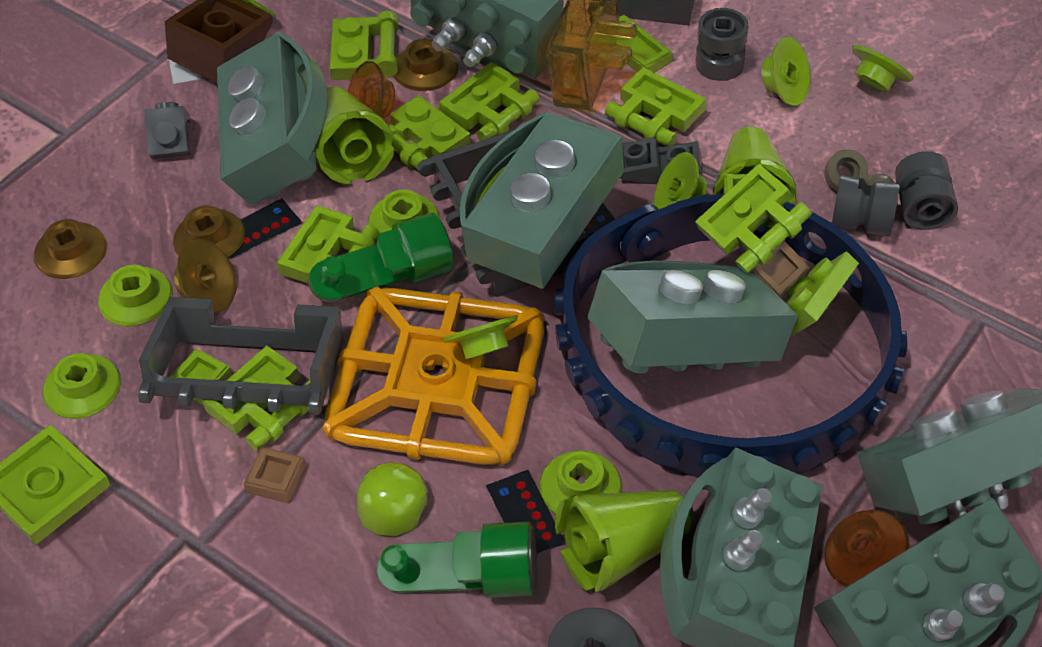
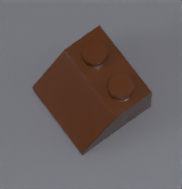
M196 0L164 21L167 59L218 83L217 67L264 41L273 22L272 15L240 0Z

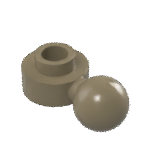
M850 149L835 153L826 163L824 170L827 183L836 191H838L840 181L838 168L841 166L847 167L850 170L851 176L864 178L867 185H872L876 180L895 183L892 178L884 174L869 175L868 164L865 158L857 151Z

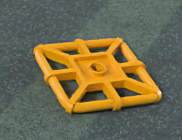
M378 286L368 290L367 297L364 298L359 307L346 349L340 351L337 360L340 368L325 410L323 432L330 441L406 453L409 459L420 460L422 456L479 465H494L496 463L500 467L512 460L511 455L519 443L529 397L535 393L537 381L534 378L544 336V315L535 307L528 308L517 304L465 298L463 293L453 291L450 295L399 288L380 289ZM394 305L443 311L445 313L440 329L411 326ZM376 312L381 313L399 336L394 354L364 350ZM461 314L494 319H504L518 315L517 321L504 329L507 342L522 333H526L517 372L485 368L484 363L487 354L466 359L461 342H443L441 338L458 333L454 331ZM435 365L443 366L444 373L432 376L426 373L425 370L431 371ZM363 369L388 373L383 389L345 409L357 372ZM478 386L510 390L512 392L501 437L474 405ZM390 406L417 410L410 436L354 427ZM432 412L463 416L486 447L425 438Z

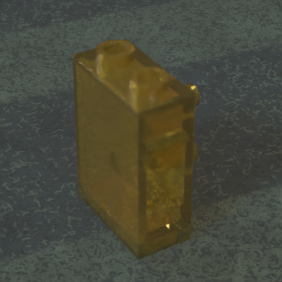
M567 0L545 52L554 106L591 112L607 69L621 70L624 68L625 62L628 63L631 60L632 49L617 45V41L619 38L634 39L637 34V26L633 23L619 22L617 0Z

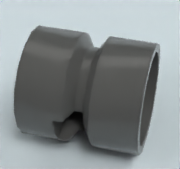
M715 8L701 16L698 24V45L695 61L696 69L701 75L708 79L725 81L737 77L742 72L745 63V46L749 28L748 20L742 13L730 8Z
M921 151L910 154L900 161L896 166L895 178L896 183L900 184V202L905 222L911 227L920 230H932L951 222L957 215L959 207L947 159L936 152Z
M841 175L832 223L841 229L853 231L860 225L864 226L866 233L890 237L900 184L876 180L872 185H867L864 178Z

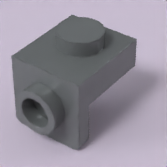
M163 102L156 104L155 109L144 110L148 156L151 159L191 155L188 133L190 114L184 106H179L175 102Z

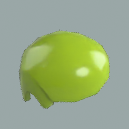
M395 462L381 463L371 468L360 481L357 491V514L362 525L377 535L394 537L414 530L418 526L421 513L427 506L428 490L422 474L407 464Z

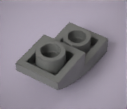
M656 137L623 143L624 172L620 179L657 184L668 163L675 156L683 152H689L695 157L699 166V175L703 176L701 151L698 141L662 148L658 147Z

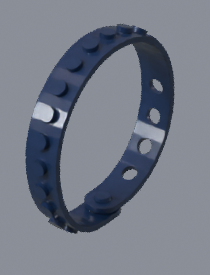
M723 194L697 196L675 202L661 209L655 205H645L595 231L582 243L575 255L567 262L563 273V279L565 280L564 289L556 290L554 313L556 315H563V324L555 325L557 347L559 351L565 350L566 352L565 369L571 384L573 386L576 385L589 412L618 441L638 455L673 471L699 478L708 468L728 457L736 447L752 455L762 457L768 462L796 474L815 469L840 453L851 449L871 425L877 426L884 417L889 407V403L885 401L888 392L897 394L905 368L898 367L896 364L898 357L905 358L907 332L901 329L898 303L885 275L856 240L837 225L812 212V215L801 224L802 230L793 239L787 237L784 241L799 256L814 265H817L826 257L832 261L846 251L859 263L857 269L860 272L862 282L853 271L843 287L859 304L874 330L880 348L881 371L858 399L833 417L793 433L757 438L725 437L689 430L664 421L627 399L614 387L593 360L582 339L575 315L580 300L590 285L600 277L602 270L625 261L629 263L649 261L683 245L699 241H710L698 229L695 221L712 207ZM785 202L782 205L788 212L796 206L790 202ZM761 224L753 234L760 239L771 227ZM809 232L818 235L824 241L826 249L816 246L811 241Z

